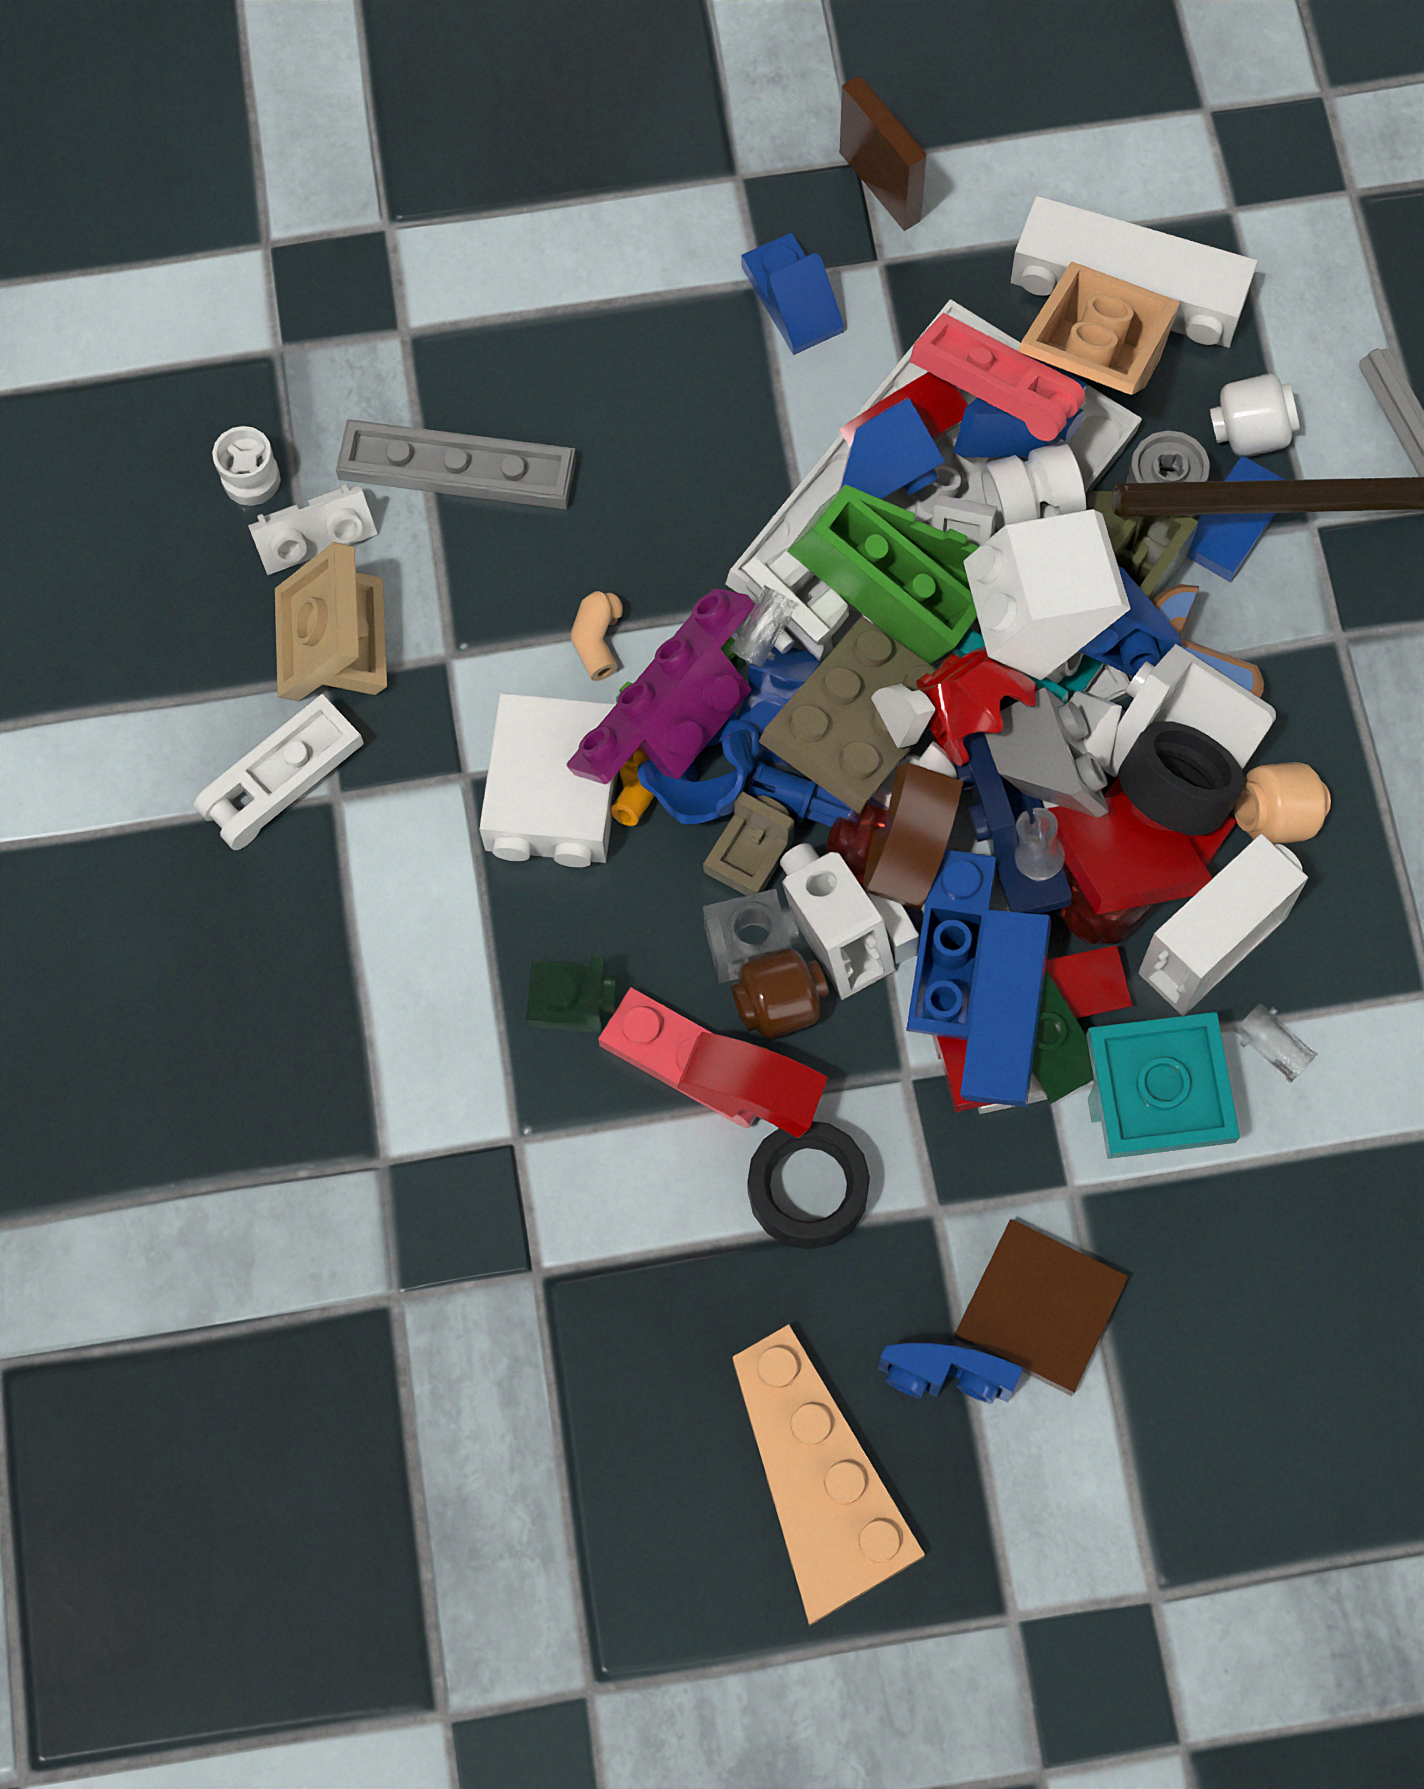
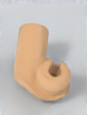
M600 591L589 594L581 601L570 633L571 641L593 681L603 680L611 676L618 668L604 640L608 625H615L623 613V605L618 596L613 593H602Z

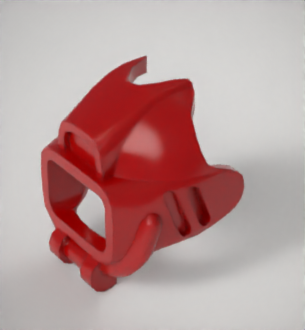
M985 646L974 649L961 658L952 654L943 660V666L931 675L926 673L916 680L918 689L926 694L936 708L928 722L931 731L940 747L948 754L950 760L958 766H962L969 761V755L963 744V739L966 735L974 732L992 734L1003 730V721L1000 714V700L1003 696L1019 700L1026 707L1035 706L1036 703L1035 692L1038 691L1035 682L1026 673L988 657Z

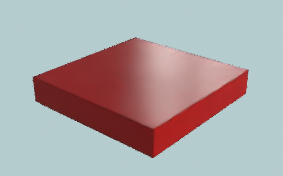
M1126 794L1104 798L1109 812L1099 818L1062 806L1048 808L1043 824L1096 915L1195 896L1213 879L1186 834L1169 830L1149 819L1131 803Z

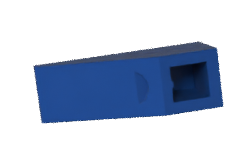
M945 849L938 872L926 897L906 1031L968 1041L986 910H989L996 857Z

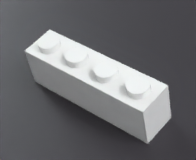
M1036 196L1015 250L1010 283L1022 286L1028 292L1036 295H1051L1070 262L1073 261L1179 301L1180 304L1170 331L1187 335L1190 339L1200 344H1217L1230 348L1258 260Z

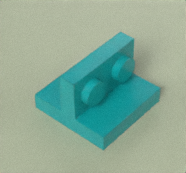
M1217 1012L1091 1027L1088 1029L1086 1036L1095 1084L1087 1099L1091 1123L1101 1122L1107 1159L1232 1144L1239 1140L1240 1134Z

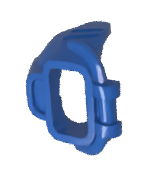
M735 711L704 747L722 743L726 759L736 768L731 773L698 782L695 760L678 780L663 776L650 759L638 765V778L641 785L652 792L665 810L681 824L695 825L731 814L735 810V800L741 792H745L746 780L752 777L756 770L755 756L759 752L758 732L751 723L738 720Z

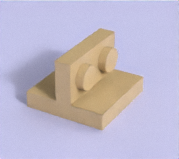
M333 542L275 588L277 690L279 698L300 701L322 684L376 695L387 687L383 578L356 572L355 547Z

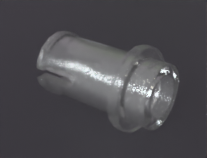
M764 584L762 593L740 632L734 631L731 635L735 641L730 651L762 668L767 658L773 660L776 656L771 650L794 609H797L799 604Z
M1037 807L1032 808L1034 815L1033 824L1030 825V817L1027 811L1023 812L1017 820L1016 829L1019 836V847H1016L1014 857L1016 867L1023 875L1033 880L1043 881L1052 878L1064 866L1065 852L1063 845L1057 838V818L1051 811Z
M1259 1003L1234 1030L1243 1038L1239 1044L1245 1047L1249 1043L1291 1083L1316 1057L1318 1052L1308 1047L1274 1016L1278 1012L1277 1009L1273 1007L1269 1011Z

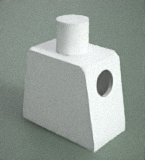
M809 843L797 845L786 852L780 861V865L787 874L782 884L792 916L841 1000L896 971L884 920L838 852H830L820 858L814 847Z

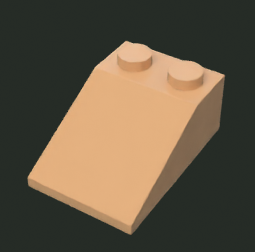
M1071 261L1023 338L1018 352L1133 395L1146 387L1159 363L1180 302Z

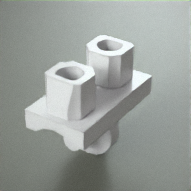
M789 547L770 558L765 564L754 556L742 567L743 572L749 577L746 588L767 610L764 611L752 600L755 603V607L746 617L752 623L745 635L746 642L754 650H760L769 643H772L784 654L795 643L783 630L786 627L821 661L833 650L831 636L849 616L847 603L832 588L826 585L807 604H804L793 592L811 577L809 569L787 552Z

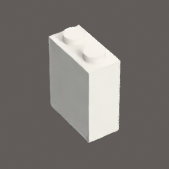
M500 693L479 828L485 851H493L495 856L509 861H525L529 859L530 855L552 857L557 863L569 867H586L591 862L606 863L612 822L611 807L615 800L618 772L610 782L601 784L573 775L566 764L579 749V744L583 737L591 730L597 728L616 704Z

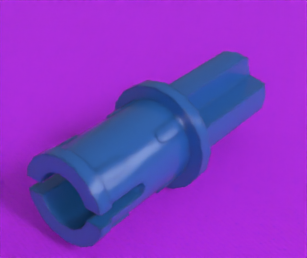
M759 761L752 778L753 782L750 784L747 793L755 799L759 795L774 799L784 806L788 812L797 814L796 821L802 823L805 817L852 835H860L870 812L869 803L858 814L814 781H809L767 766Z

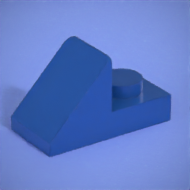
M792 232L741 255L743 271L793 355L844 332V324L820 255L813 253L806 256Z
M772 643L761 648L748 669V685L752 690L743 701L738 720L751 723L756 728L760 739L765 727L824 659L819 661L812 653L793 647L782 654ZM759 743V752L755 757L784 766L788 765L786 761Z

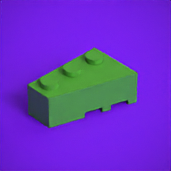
M845 484L818 508L787 552L886 634L931 664L957 646L977 617L963 561L975 552L979 546L967 542V535L953 529H949L946 532L915 520V513Z

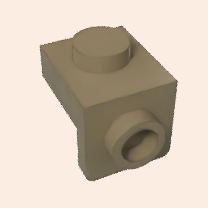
M741 792L734 802V815L703 863V871L707 875L757 901L778 868L782 857L794 842V820L789 817L787 809L774 799L759 795L755 799Z

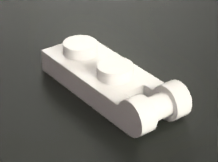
M321 694L201 791L193 803L194 808L205 820H214L222 828L220 836L231 849H242L255 839L265 824L364 744L361 734ZM244 791L253 801L241 811H238L232 803Z

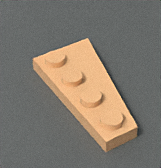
M788 1324L732 1358L809 1626L923 1559L925 1554Z

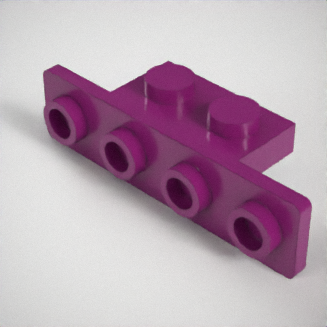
M716 588L703 596L694 605L690 617L672 638L665 641L657 649L654 660L638 679L620 693L617 704L597 728L591 730L583 737L579 744V749L566 764L573 775L601 784H607L640 746L663 776L677 780L681 777L752 690L720 649L755 607V603L749 595Z

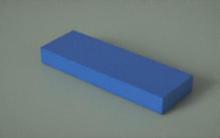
M986 910L960 1096L965 1101L1027 1107L1052 923L1049 915Z

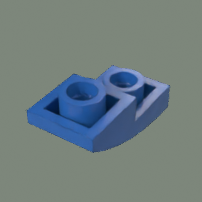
M933 1343L886 1345L878 1366L879 1370L888 1374L886 1378L887 1384L911 1397L921 1399L924 1391L938 1397L949 1374L959 1379L956 1387L960 1391L988 1404H993L995 1397L1008 1403L1023 1371V1368L986 1353L957 1346Z

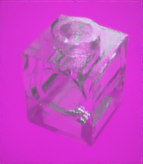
M776 889L702 906L704 929L719 983L738 979L741 965L748 961L784 949H790L792 944L800 943L799 930L791 906L781 909ZM757 925L766 929L770 935L764 942L751 945L742 942L737 937V934L746 926Z

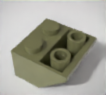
M1088 491L1085 494L1086 510L1094 509L1102 513L1117 565L1127 572L1152 602L1165 590L1188 556L1198 521L1188 515L1118 517L1112 510V491Z

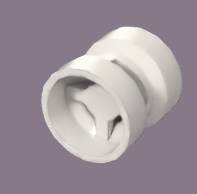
M240 426L231 428L221 434L214 444L212 454L217 472L221 476L222 485L230 499L248 506L262 504L271 499L279 488L281 478L277 462L273 457L270 442L264 433L253 427Z

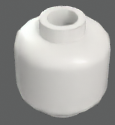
M1264 374L1226 384L1220 393L1221 406L1210 409L1217 443L1229 441L1232 452L1240 458L1242 455L1244 457H1251L1283 449L1290 444L1292 431L1300 429L1291 383L1281 385L1280 380L1273 374Z

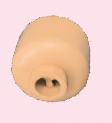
M1299 762L1261 765L1247 773L1244 778L1245 785L1242 794L1233 807L1235 819L1242 830L1246 831L1253 840L1262 834L1273 845L1302 842L1316 836L1323 826L1325 816L1330 810L1331 798L1327 786L1309 765Z

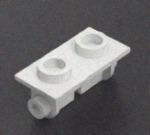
M346 483L340 485V489L308 500L310 506L300 510L296 504L263 516V514L257 515L259 521L248 525L267 575L308 561L333 542L351 545L378 535L362 488L359 485L348 488Z

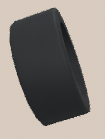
M1156 721L1148 725L1138 736L1118 771L1121 788L1137 809L1149 819L1165 828L1187 835H1208L1220 828L1240 798L1245 785L1240 765L1225 747L1200 730L1174 721ZM1172 772H1174V773H1176V774L1182 776L1183 778L1187 779L1191 784H1189V783H1187L1186 781H1184V780L1178 778V777L1175 776Z
M812 1121L809 1130L799 1138L778 1128L763 1139L751 1158L747 1190L752 1213L768 1235L786 1246L812 1250L833 1245L852 1232L864 1214L870 1175L865 1155L850 1135L830 1123ZM805 1148L822 1150L835 1158L844 1171L847 1183L845 1198L838 1209L825 1219L812 1222L795 1220L783 1213L773 1200L770 1188L772 1172L779 1161L792 1151Z

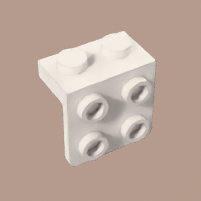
M1175 644L1156 666L1146 661L1132 679L1126 693L1134 699L1127 711L1121 709L1109 766L1101 767L1116 778L1123 760L1140 733L1148 725L1156 721H1174L1194 727L1219 742L1232 754L1243 771L1275 721L1276 712L1271 705ZM1172 772V773H1173L1175 776H1177L1178 778H1180V779L1186 781L1187 783L1191 784L1187 779H1185V778H1183L1182 776H1180V775H1178V774Z

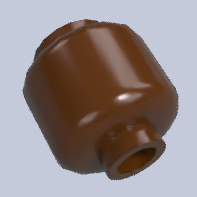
M784 948L744 963L739 969V982L731 984L734 1003L745 1029L748 1032L756 1029L762 1037L767 1039H776L815 1024L820 1018L821 1006L819 999L829 995L827 983L818 962L814 960L805 963L803 957L791 948Z

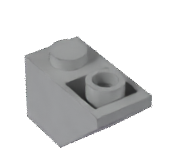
M1044 687L1035 692V706L1026 707L1022 702L1018 701L1000 711L1003 730L998 733H985L997 771L1001 776L1027 796L1097 818L1109 812L1101 791L1102 788L1107 786V779L1095 756L1090 752L1087 753L1082 737L1088 735V728L1081 712L1073 702L1070 701L1064 704Z

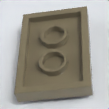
M861 617L765 727L759 743L860 814L916 746V744L897 748L871 697L877 690L897 684H903V686H906L911 691L919 690L916 680L926 673L931 675L937 669L870 621ZM929 723L927 724L926 728L924 729V731H923L921 737L919 738L918 742H919V741L921 740V738L925 735V733L930 729Z

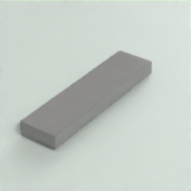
M347 419L336 473L338 480L567 510L577 458L575 448Z

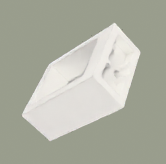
M1260 834L1154 933L1138 974L1184 1016L1287 919L1308 879V876L1302 872V865L1298 858L1281 844L1273 845L1264 835Z

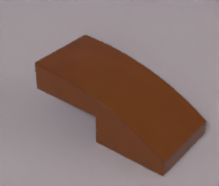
M909 762L896 768L885 827L873 831L862 884V888L866 893L915 909L923 906L938 872L950 837L963 781Z

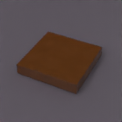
M858 75L842 85L839 153L899 226L906 231L919 223L921 219L927 154L866 81Z
M1010 1219L953 1338L981 1352L1023 1368L1022 1372L1072 1396L1128 1276Z

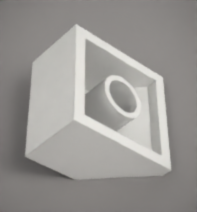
M1094 509L1006 524L963 561L988 657L1039 680L1045 678L1131 609L1103 515Z

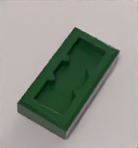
M1045 969L1032 1075L1049 1103L1052 1104L1090 1082L1094 1077L1087 1037Z

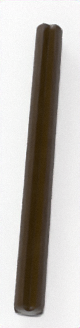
M1424 477L1118 483L1112 490V510L1118 517L1424 509Z

